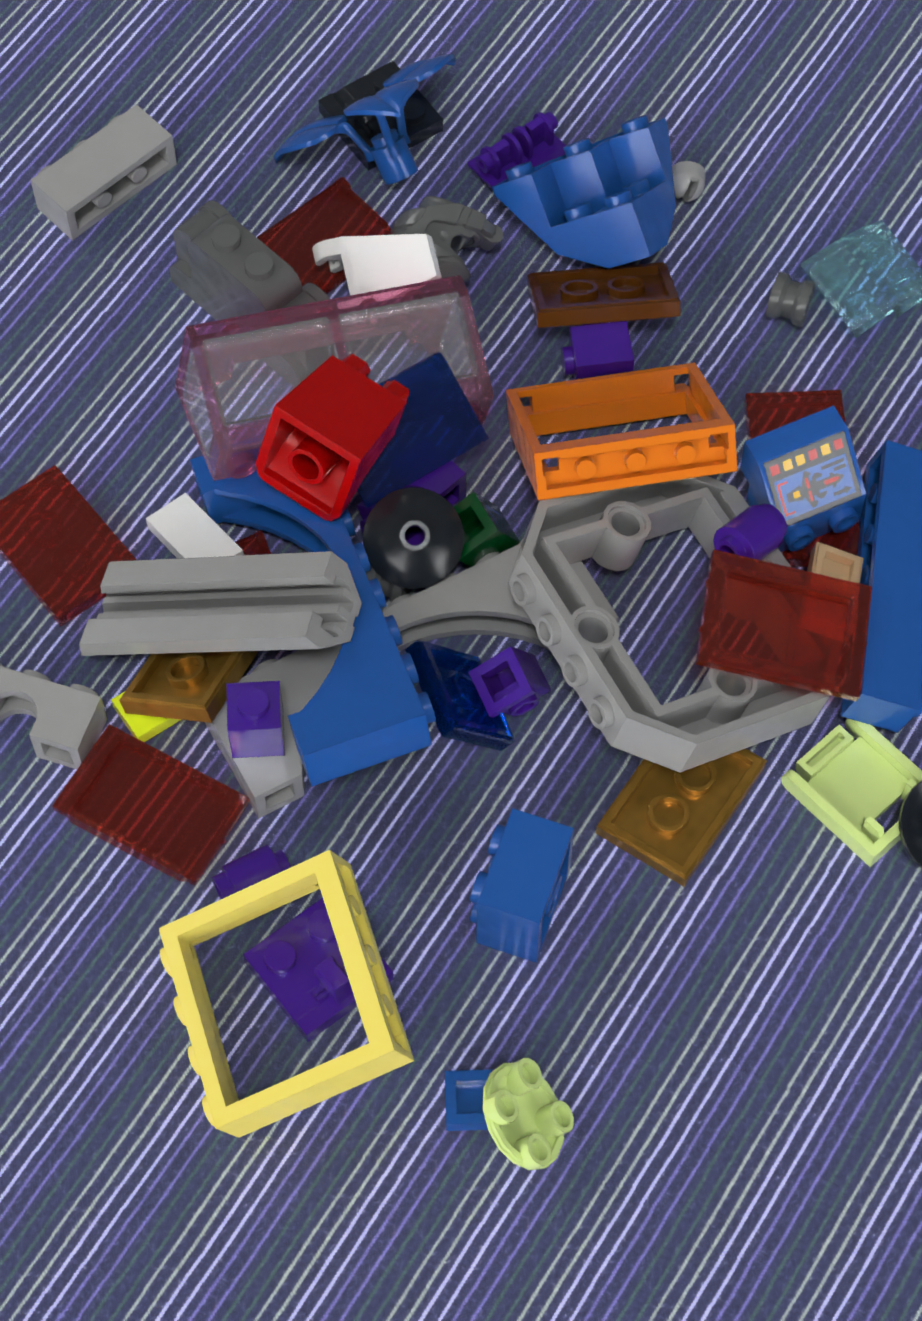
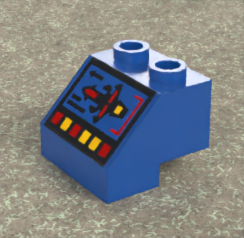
M834 405L744 442L740 469L749 482L746 502L749 506L764 503L770 504L782 513L787 523V533L783 538L782 544L778 547L781 552L788 549L790 551L803 549L814 538L831 531L834 533L844 532L860 520L866 491L849 429Z

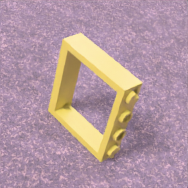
M331 850L325 851L159 928L164 946L160 949V958L166 972L174 981L178 995L174 997V1008L180 1021L187 1027L192 1044L188 1047V1057L194 1071L201 1076L206 1094L202 1098L203 1110L208 1121L215 1129L240 1138L414 1061L351 864ZM320 889L369 1043L239 1100L194 946Z

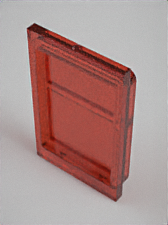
M109 724L73 777L64 786V790L52 807L54 811L66 816L72 824L176 880L187 881L195 886L221 845L225 843L226 837L250 800L249 797Z

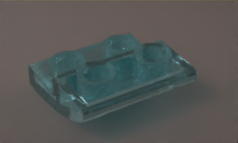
M882 220L864 226L838 239L800 264L807 277L811 281L816 282L817 290L855 339L893 312L898 318L922 300V269Z

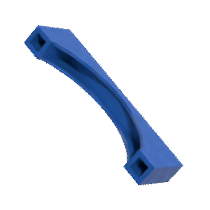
M263 435L190 459V463L207 515L216 524L227 522L263 530L291 541L307 552L332 551L348 564L362 602L359 615L354 620L353 627L355 628L351 642L342 644L331 671L300 712L288 715L296 748L312 787L431 746L428 724L435 722L436 718L426 691L417 694L413 684L418 683L419 678L410 653L400 655L397 648L403 642L394 616L384 617L381 609L387 607L381 585L377 578L372 580L367 578L365 572L371 571V566L362 542L353 544L350 538L355 536L356 532L348 509L346 508L339 518L327 521L264 482L258 475L255 464L265 436Z

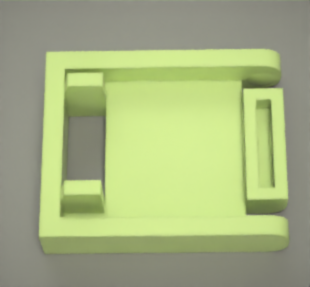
M847 718L845 726L850 733L839 724L796 762L795 769L797 772L792 769L788 770L781 777V782L788 792L871 867L901 840L899 821L884 833V827L876 820L900 798L905 799L909 791L922 780V770L872 725Z

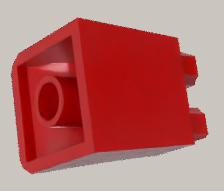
M350 354L343 360H339L332 355L274 406L255 463L258 475L264 482L327 521L339 518L346 510L367 473L395 435L410 394L409 389L396 380L387 381L381 386L369 379L371 370L367 362L354 354Z

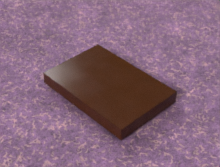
M664 262L622 265L613 268L597 267L527 274L528 292L538 328L681 316L680 298L668 267Z

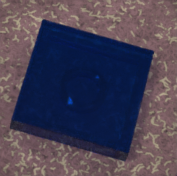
M421 640L415 641L405 649L406 653H410L414 662L422 692L426 691L436 718L435 722L441 737L499 751L504 750L515 742L504 713L494 718L489 717L468 673L482 664L479 657Z

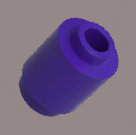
M765 503L751 505L715 532L713 542L716 555L720 562L737 572H746L780 547L787 533V523L782 513L776 507Z
M265 844L221 866L222 872L211 877L220 899H223L291 868L281 849L272 852L270 847Z

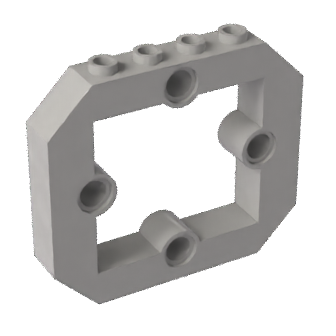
M701 476L539 501L525 532L508 582L515 602L526 611L536 627L539 640L550 649L561 667L565 681L575 689L588 710L592 724L601 730L610 746L680 773L812 724L831 695L842 646L840 642L797 628L804 585L779 548L746 572L734 571L720 562L714 548L713 539L715 532L749 507L735 486L709 476ZM689 527L726 582L720 592V600L724 609L731 616L739 620L752 621L780 663L753 672L746 664L739 660L730 658L719 659L711 665L696 693L661 705L619 641L620 628L616 619L608 611L597 607L570 564L592 557L599 565L606 569L614 571L626 570L633 565L645 540Z

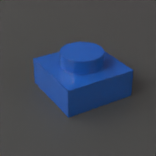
M494 1069L445 1071L446 1131L488 1130L483 1112V1088L489 1074Z

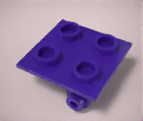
M542 112L536 113L533 116V120L523 127L518 125L512 129V134L509 132L502 135L501 140L493 146L483 147L480 150V154L468 161L467 165L492 189V186L507 179L505 170L529 161L535 167L564 155L563 147L566 145L554 134V129L558 127L556 117L551 112L545 114Z

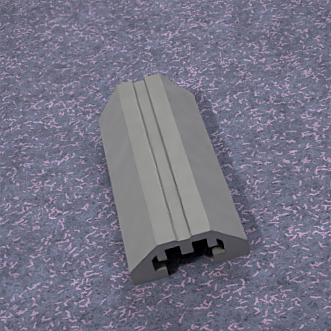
M332 551L112 561L108 563L100 585L101 593H106V597H104L102 602L104 612L99 613L97 619H88L79 645L81 656L323 649L351 642L355 628L353 627L354 620L359 615L362 602L348 564Z

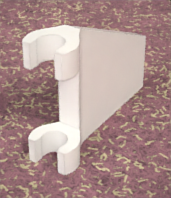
M428 234L341 236L323 240L312 247L316 265L320 266L328 261L331 272L336 273L343 269L345 271L352 303L336 306L341 322L333 331L343 326L346 337H353L359 334L371 318L442 278L432 236Z

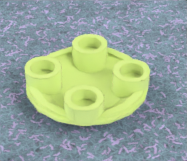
M522 1058L513 1063H503L489 1074L483 1088V1112L488 1131L498 1149L513 1164L527 1170L547 1168L558 1158L564 1143V1134L573 1129L574 1117L570 1107L565 1102L557 1099L549 1083L542 1077L538 1064L530 1058Z

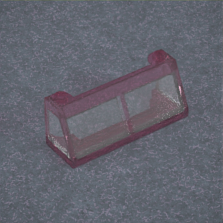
M461 275L186 326L175 389L213 481L230 477L235 479L244 478L251 475L257 469L255 463L274 406L332 355L339 360H343L350 354H354L367 362L371 370L369 379L381 386L387 381L396 380L409 389L410 394L399 424L443 415L445 425L451 429L467 431L484 424L494 393L469 293Z

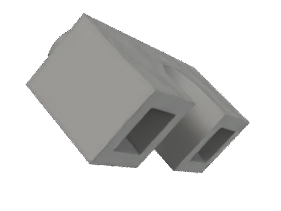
M0 663V723L5 718L15 714H27L35 717L36 721L29 736L36 756L84 772L107 722L101 696H98L92 689L80 684H72L68 687L52 682L40 672L24 670L22 673L6 668Z

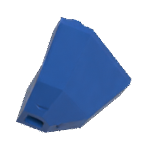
M643 115L620 124L622 132L592 144L589 138L571 143L563 147L564 155L535 167L529 161L505 170L507 179L492 186L494 194L558 255L605 268H613L650 257L668 244L676 208L669 131L665 117L649 122L647 115Z

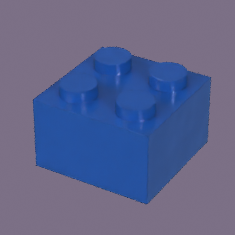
M512 808L506 826L496 825L488 849V855L492 856L488 873L479 871L470 896V902L474 903L470 922L476 924V943L537 963L570 872L574 836L573 827Z

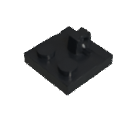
M392 61L344 86L339 91L319 99V112L324 118L345 115L344 109L364 97L375 95L384 88V81L400 70V68ZM416 89L404 106L406 130L411 141L408 144L409 149L443 131V118L421 92ZM376 115L346 116V122L354 128L370 148L373 147L371 138L382 132ZM385 116L389 128H395L398 133L396 117ZM338 134L368 171L377 166L375 160L367 162L362 150L348 135Z

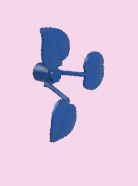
M445 54L411 63L386 79L383 83L384 88L375 95L364 97L344 109L345 115L319 119L298 129L287 138L275 153L273 158L276 164L285 153L313 146L333 134H346L362 150L367 162L375 160L386 185L410 177L418 171V168L408 147L411 141L406 130L404 106L409 97L418 88V82L428 78L444 65L455 66L456 58L454 54ZM376 115L382 132L371 138L373 147L370 148L354 128L346 122V116ZM385 116L396 117L398 133L395 128H389Z

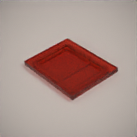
M714 549L711 553L708 579L705 582L706 593L701 626L699 627L700 635L696 665L857 702L860 698L865 647L867 646L866 638L872 586Z

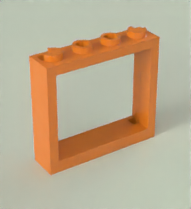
M695 362L506 390L510 435L538 501L738 471L735 423ZM689 374V386L685 383L674 384V376ZM529 397L530 405L523 406L520 398ZM684 414H687L692 422L540 445L537 436ZM557 458L558 466L547 467L544 459Z

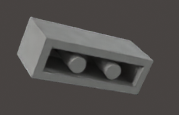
M136 104L122 115L114 117L107 126L90 138L80 141L72 151L52 165L44 167L37 176L31 179L37 209L73 241L177 165L173 137Z

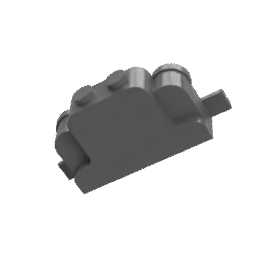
M213 200L207 201L198 209L195 215L174 230L173 236L178 261L169 268L171 282L294 388L332 355L339 360H343L351 354L331 337V331L340 325L341 320L339 312L329 296L313 283L308 282L302 286L294 269L235 220L221 204Z

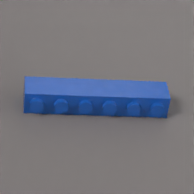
M886 440L866 465L864 483L866 498L861 513L857 556L864 558L852 632L848 640L841 716L898 733L913 717H918L922 712V451Z

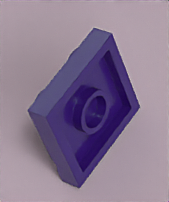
M323 898L243 954L246 965L307 1042L357 1007ZM382 959L383 966L388 981L390 983L392 980H394V973L391 970V968L387 965V963Z

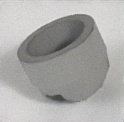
M682 161L674 164L672 171L675 198L679 199L682 197L685 202L697 199L705 187V169L700 164L692 161Z

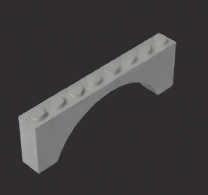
M523 539L518 545L501 553L492 552L485 555L474 566L458 574L449 573L444 579L414 595L405 594L394 599L387 608L382 610L384 617L393 615L397 622L403 642L402 645L397 646L398 650L401 651L433 639L475 634L519 639L550 650L539 640L536 627L524 608L515 602L508 585ZM579 561L570 564L597 607L608 611L618 623L619 617L583 562ZM342 644L323 649H302L279 660H266L259 664L252 673L242 677L238 682L280 681L284 709L285 756L232 758L227 732V701L212 723L205 722L258 819L305 796L306 771L296 748L288 715L300 712L315 695L331 671Z

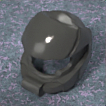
M426 196L422 199L418 208L409 209L398 217L391 230V235L428 234L432 236L442 278L421 289L420 292L440 294L456 289L470 281L471 274L457 252L469 247L492 250L503 238L501 227L490 223L486 219L487 216L463 204L454 203L437 196Z

